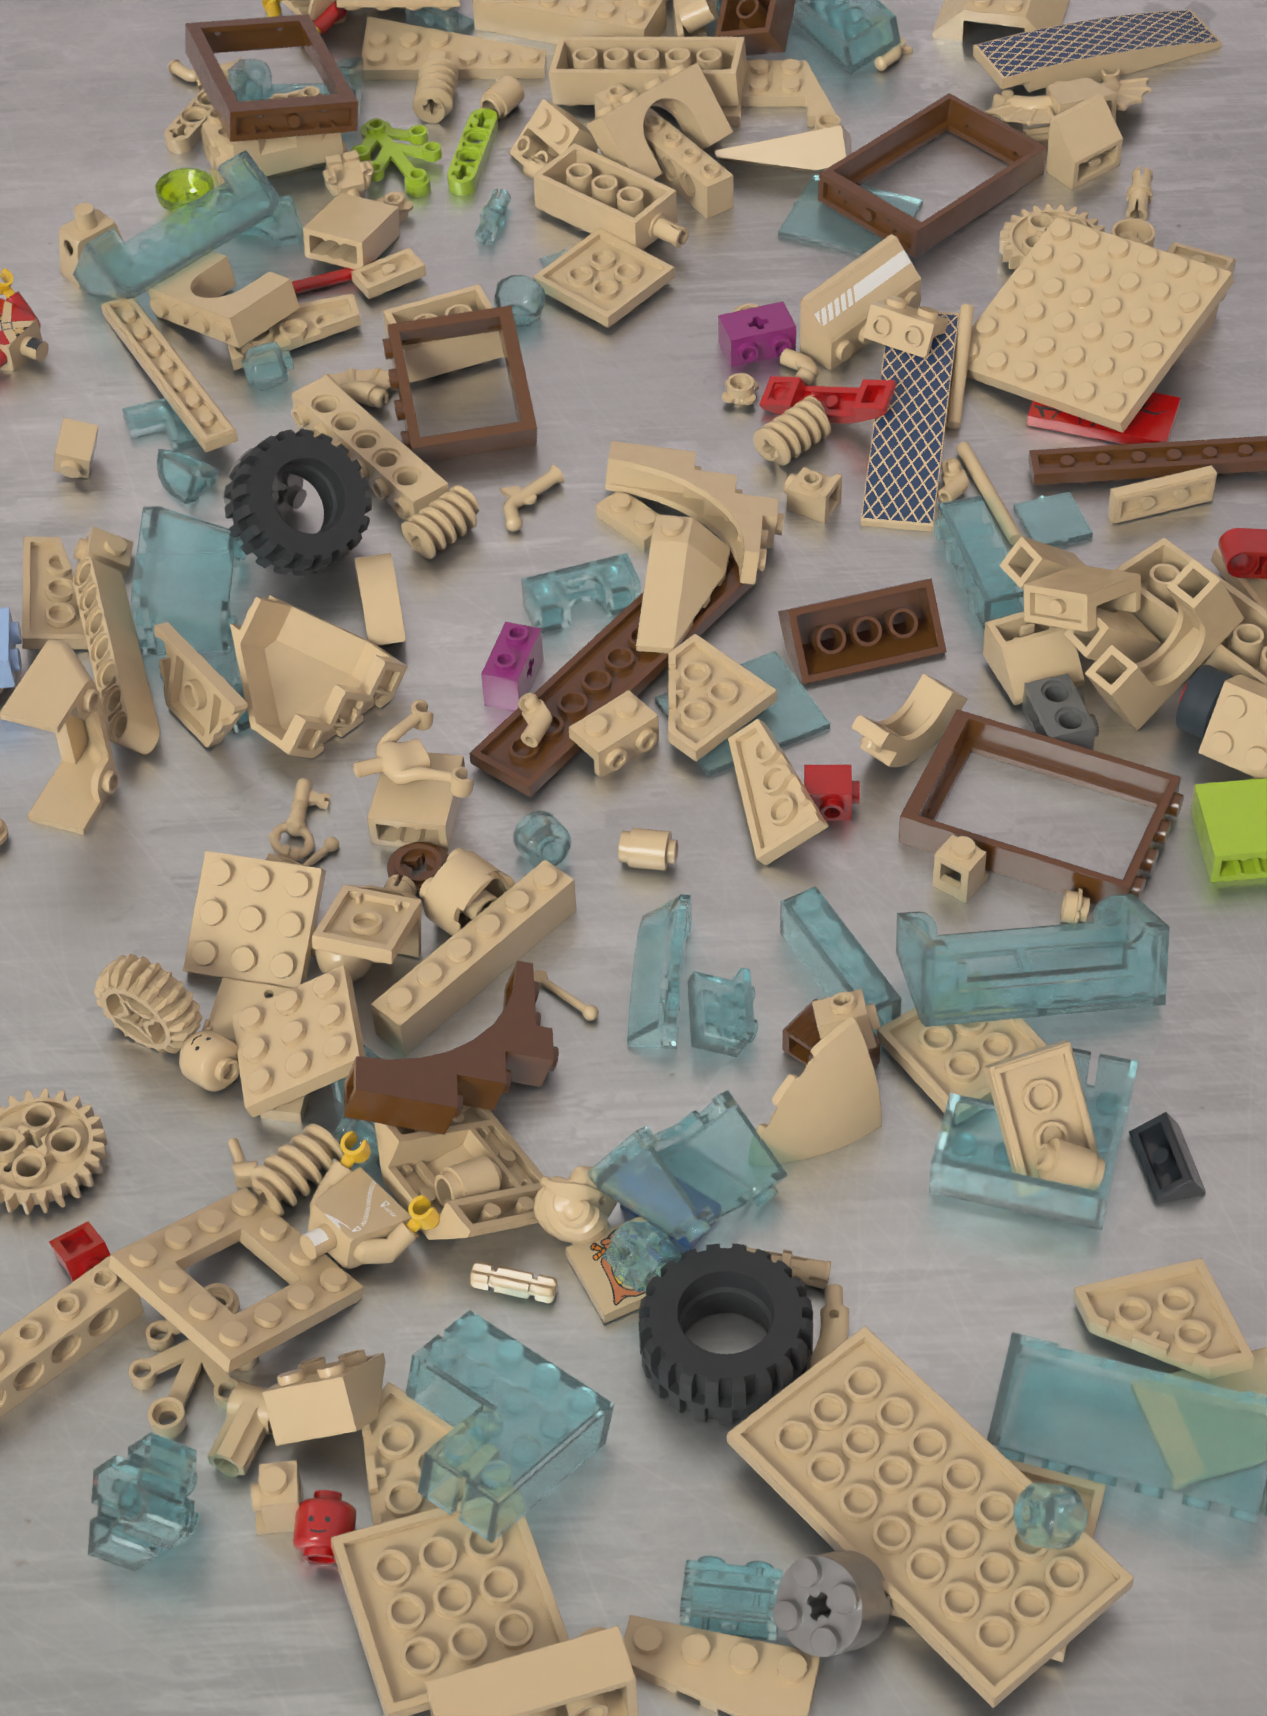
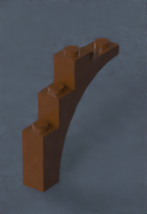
M517 960L505 986L502 1013L492 1026L474 1040L450 1051L422 1058L380 1059L356 1056L344 1083V1117L445 1135L452 1119L460 1117L463 1105L494 1111L501 1094L507 1095L511 1082L541 1087L548 1072H553L557 1066L559 1049L553 1046V1029L540 1026L541 1014L536 1012L535 1008L539 995V982L534 981L533 963Z

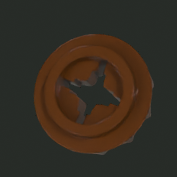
M429 842L406 844L397 849L389 858L387 863L388 878L392 875H399V881L395 885L398 886L402 877L406 876L414 882L417 891H420L425 880L434 877L438 870L446 863L448 854L440 846ZM425 862L426 871H421L419 875L414 876L413 870H418Z

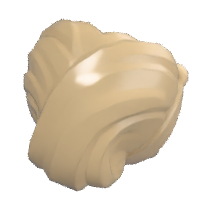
M578 1166L573 1170L568 1179L559 1176L551 1178L544 1176L541 1178L542 1188L535 1197L533 1207L535 1217L546 1232L568 1243H593L600 1240L607 1233L610 1227L607 1220L616 1207L619 1197L618 1183L612 1172L606 1168Z

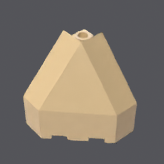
M271 595L268 599L255 597L252 606L247 611L242 626L230 623L244 697L248 703L247 712L250 727L289 755L315 758L324 751L323 743L336 734L343 737L364 721L362 714L374 705L382 708L390 702L408 668L407 665L369 640Z

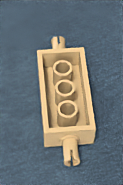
M576 143L549 163L531 156V159H528L524 165V174L533 178L535 207L590 234L601 228L641 250H644L658 238L673 244L677 248H681L688 240L689 230L676 224V190Z

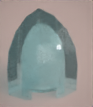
M158 449L157 470L163 488L182 503L197 501L199 499L196 496L197 494L202 492L207 485L213 487L220 473L219 470L187 454Z

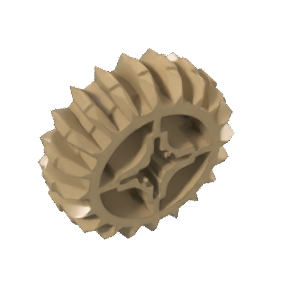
M133 954L128 956L120 955L99 974L100 977L95 982L94 994L98 998L96 1002L99 1007L104 1009V1016L112 1020L113 1026L124 1032L125 1037L129 1036L135 1042L143 1044L148 1048H155L159 1053L167 1051L176 1054L182 1048L185 1041L195 1035L201 1026L200 1022L203 1017L199 1012V1004L192 1000L193 993L183 987V981H178L172 976V971H165L159 963L152 964L146 957L138 958Z

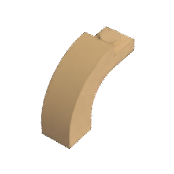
M923 674L909 698L896 713L882 721H876L859 714L851 728L863 735L860 740L861 749L889 767L905 766L917 760L940 740L956 710H962L968 698L941 681Z

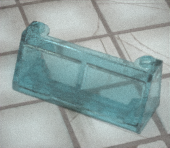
M1134 894L1111 895L1103 898L1094 909L1093 922L937 935L936 922L929 914L920 911L897 913L896 954L918 1017L925 1027L1166 1005L1170 926Z

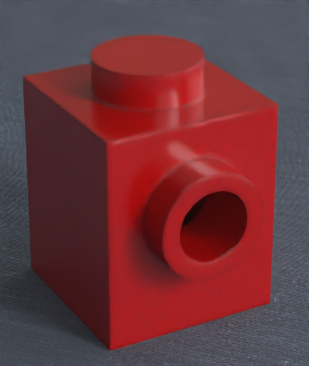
M804 765V786L823 818L828 821L851 820L852 804L860 803V782L852 781V765Z

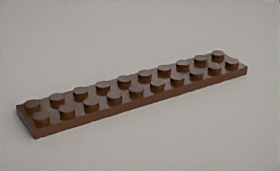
M731 551L725 580L720 586L717 585L710 595V601L707 606L701 608L695 616L693 626L681 644L694 634L701 636L753 586V584L740 583L739 567ZM757 570L755 583L762 577V571ZM643 593L534 693L538 699L545 703L552 715V723L536 747H529L521 740V735L528 724L522 716V710L518 707L469 753L470 764L531 797L582 749L569 738V727L628 690L635 696H638L669 666V653L636 651Z

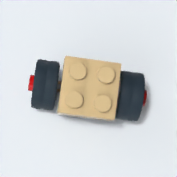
M1202 665L1182 691L1176 715V726L1185 732L1192 733L1203 739L1198 753L1255 778H1267V685L1241 674L1232 676L1210 665Z

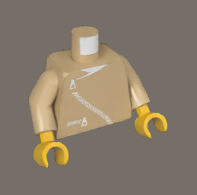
M349 1131L343 1135L340 1146L344 1155L340 1161L335 1159L320 1182L309 1205V1232L300 1237L301 1248L308 1258L315 1259L328 1252L343 1268L347 1269L363 1264L392 1263L419 1236L417 1231L420 1228L431 1230L438 1225L440 1219L437 1210L434 1207L430 1208L431 1202L426 1196L422 1195L414 1198L410 1202L407 1212L361 1167L354 1171L351 1169L354 1163L365 1162L371 1154L370 1145L366 1139L357 1150L351 1151L358 1138L354 1131Z

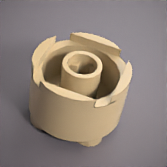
M456 848L450 853L446 863L438 870L435 876L425 880L420 888L419 895L424 899V913L426 917L453 936L515 885V882L510 876L475 852Z

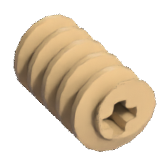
M432 57L422 64L419 71L418 83L413 99V110L416 116L425 122L439 123L452 110L458 84L459 69L450 59Z
M812 396L805 397L804 400L796 403L794 407L786 410L784 414L777 416L774 421L765 424L764 428H760L755 432L754 445L756 451L767 461H775L782 466L790 463L791 458H797L801 452L809 450L811 445L819 443L821 438L829 436L831 427L824 407L816 398Z
M455 485L450 488L449 492L440 495L439 499L432 501L428 507L422 508L418 514L411 516L407 522H403L401 524L403 536L413 549L424 558L432 559L435 557L436 551L441 552L446 549V543H454L457 536L461 537L466 534L467 528L473 529L477 526L475 514L479 512L478 502L467 488Z
M309 1124L303 1130V1135L296 1134L292 1137L290 1145H282L279 1147L277 1155H269L264 1161V1166L258 1165L252 1169L251 1183L253 1190L263 1203L281 1217L284 1215V1210L280 1201L283 1200L289 1206L294 1207L297 1204V1199L293 1191L296 1190L303 1196H308L310 1188L306 1181L309 1179L312 1183L319 1186L323 1179L319 1170L322 1169L327 1173L333 1164L332 1160L335 1158L340 1161L344 1153L329 1131L319 1125Z

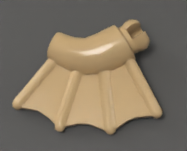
M380 367L370 370L350 368L338 374L323 375V377L327 376L357 403L382 408L383 404L386 405L388 403L389 394L386 390L391 387L387 371Z

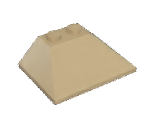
M944 0L932 32V38L963 41L969 21L1025 28L1024 32L1062 25L1070 0Z
M463 1105L460 1117L452 1119L445 1135L375 1123L383 1182L407 1212L410 1202L414 1198L423 1195L431 1202L430 1208L434 1207L439 1213V1223L435 1228L431 1230L421 1229L428 1240L470 1238L539 1223L535 1217L533 1206L535 1197L542 1188L540 1180L544 1175L490 1110ZM482 1155L498 1165L502 1174V1183L499 1191L446 1201L444 1207L438 1201L434 1189V1180L437 1175L442 1173L444 1168Z

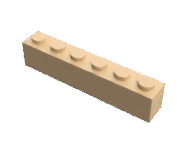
M543 860L371 1003L376 1035L406 1056L577 911L574 879L547 860Z

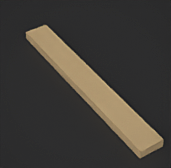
M132 294L102 304L103 316L203 450L209 452L237 442L238 437L234 427Z

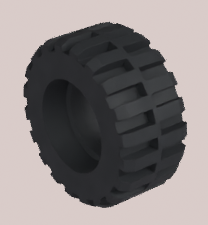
M291 429L285 430L276 436L271 435L240 459L241 462L233 468L229 476L232 482L226 485L224 497L230 499L231 502L224 507L226 518H232L234 523L229 528L233 538L240 537L244 543L240 548L246 555L253 553L258 557L255 563L263 568L273 565L274 573L286 575L292 571L294 576H306L310 572L317 573L326 569L357 547L362 540L361 533L368 529L370 518L365 516L367 512L372 510L371 497H366L365 494L370 489L368 479L366 477L361 478L358 472L362 469L358 460L355 459L352 462L346 455L349 450L341 443L338 446L331 444L332 437L321 433L315 438L313 437L314 432L307 429H300L296 433ZM279 473L294 474L305 479L315 488L321 498L324 509V519L320 531L317 533L300 532L289 526L280 517L272 499V485L276 475Z
M720 1243L706 1245L705 1251L697 1252L694 1248L682 1253L681 1261L678 1263L674 1259L670 1260L660 1268L661 1277L656 1275L647 1285L646 1296L640 1302L638 1322L642 1367L645 1376L651 1379L652 1389L660 1398L665 1399L669 1396V1406L679 1413H684L687 1409L692 1412V1419L707 1422L708 1417L719 1419V1424H733V1419L744 1418L745 1420L810 1369L811 1356L813 1355V1308L811 1300L806 1297V1287L801 1279L796 1276L792 1277V1269L783 1261L772 1262L770 1253L758 1248L755 1253L747 1251L746 1245L732 1243V1248H720ZM717 1313H735L749 1317L759 1323L766 1330L767 1335L757 1345L748 1350L733 1354H719L696 1346L685 1336V1333L694 1323L706 1316Z

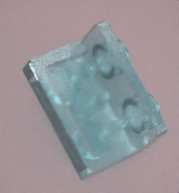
M741 967L732 980L694 971L687 980L691 1047L737 1058L746 1045L753 1042L758 1029V1022L754 1019L753 1013L755 988L751 985L750 969Z

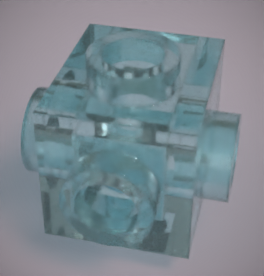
M648 1220L646 1222H625L613 1233L611 1244L602 1257L614 1268L613 1274L619 1281L631 1286L636 1292H646V1287L650 1280L656 1275L661 1277L660 1268L672 1259L677 1263L681 1261L682 1252L668 1239L669 1234L661 1225Z

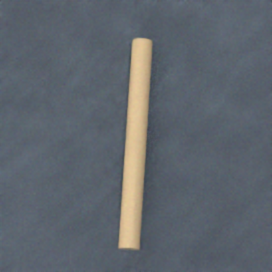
M970 304L960 306L947 427L950 429L961 427L974 307Z
M961 442L956 447L959 456L1011 545H1015L1022 534L968 442Z

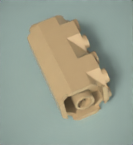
M307 86L293 92L274 94L270 99L324 94H320V90L317 87ZM213 108L208 111V119L201 128L206 159L210 161L212 168H209L218 192L325 167V157L336 154L342 156L343 153L348 152L346 143L341 138V134L346 132L230 142Z

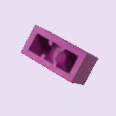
M783 301L718 315L719 344L731 367L780 357L785 348L796 351V325Z
M505 621L481 673L484 706L515 711L518 708L519 699L524 694L530 692L544 661L541 628Z

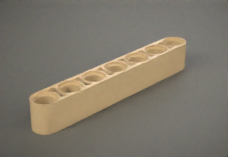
M84 557L74 571L73 585L96 687L100 692V704L109 741L146 755L156 746L160 731L123 575L118 569L90 557Z

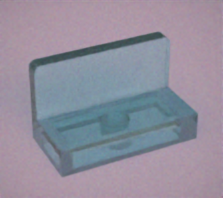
M422 7L419 10L405 8L407 23L463 35L474 28L473 19L459 14L458 11L452 8L449 10H440L436 7Z

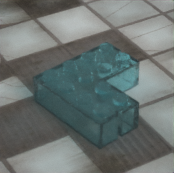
M1072 1048L1099 1156L1105 1162L1103 1179L1096 1190L1013 1173L994 1102L950 1093L942 1120L941 1131H939L931 1160L929 1193L1103 1230L1133 1098L1139 1061L1100 1053L1094 1086L1087 1084L1091 1051Z
M469 1310L444 1330L443 1337L437 1335L416 1351L411 1358L405 1395L454 1427L425 1451L418 1493L452 1515L457 1510L463 1477L466 1478L458 1521L490 1543H493L606 1444L614 1403Z

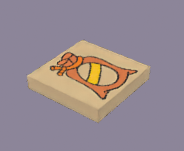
M646 1214L610 1228L600 1240L593 1243H575L566 1247V1257L604 1324L639 1309L641 1299L646 1296V1287L650 1280L656 1275L661 1277L660 1268L672 1260Z

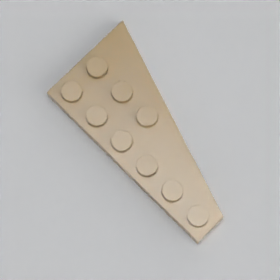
M367 16L359 69L360 80H418L422 64L432 57H445L453 61L459 69L458 80L500 79L504 75L515 79H545L546 50Z

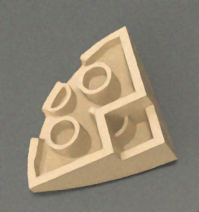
M853 1017L846 1019L821 1039L811 1049L814 1057L809 1061L804 1072L799 1077L795 1074L788 1075L774 1094L772 1102L776 1110L771 1116L769 1125L766 1123L759 1124L753 1138L750 1161L755 1166L784 1164L832 1152L860 1140L882 1126L881 1102L874 1067L858 1023Z

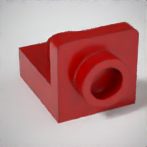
M89 1221L49 1241L54 1255L68 1272L72 1282L110 1256L105 1241Z

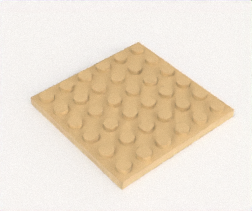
M1056 217L972 326L966 377L1124 432L1234 283L1233 273Z

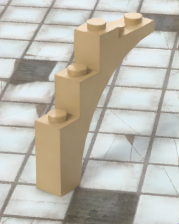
M611 441L605 490L650 499L693 517L714 532L730 547V551L739 567L740 583L755 585L757 570L764 571L766 548L773 549L774 536L782 535L784 513H778L779 499L742 494L743 490L736 489L737 475L702 471V466H695L696 452Z

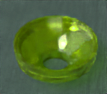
M197 168L172 170L160 177L155 185L156 197L162 207L176 215H187L189 217L199 214L211 202L215 193L214 181L211 175Z

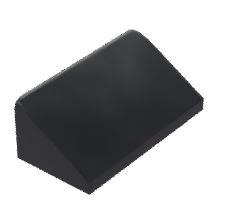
M1167 1112L1129 1131L1151 1191L1158 1204L1197 1197L1206 1193L1181 1128Z

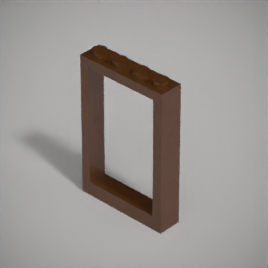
M309 14L185 23L186 54L230 142L357 131L358 100ZM304 47L330 94L238 102L214 53Z
M948 93L819 173L818 201L882 239L887 238L891 234L896 236L905 252L916 258L1042 176L1045 169L1047 147ZM946 131L952 132L1009 164L1008 167L923 222L860 187L866 181Z
M957 709L900 815L898 842L935 854L952 834L956 837L966 836L971 838L976 846L986 852L985 870L1062 895H1064L1066 890L1077 892L1078 888H1081L1083 890V897L1090 898V904L1126 915L1132 900L1139 902L1146 884V878H1143L1145 872L1152 873L1159 855V850L1156 848L1158 843L1165 845L1172 825V822H1169L1170 817H1178L1182 808L1184 795L1179 793L1181 777ZM970 754H978L1154 808L1155 811L1123 880L937 822L936 819Z

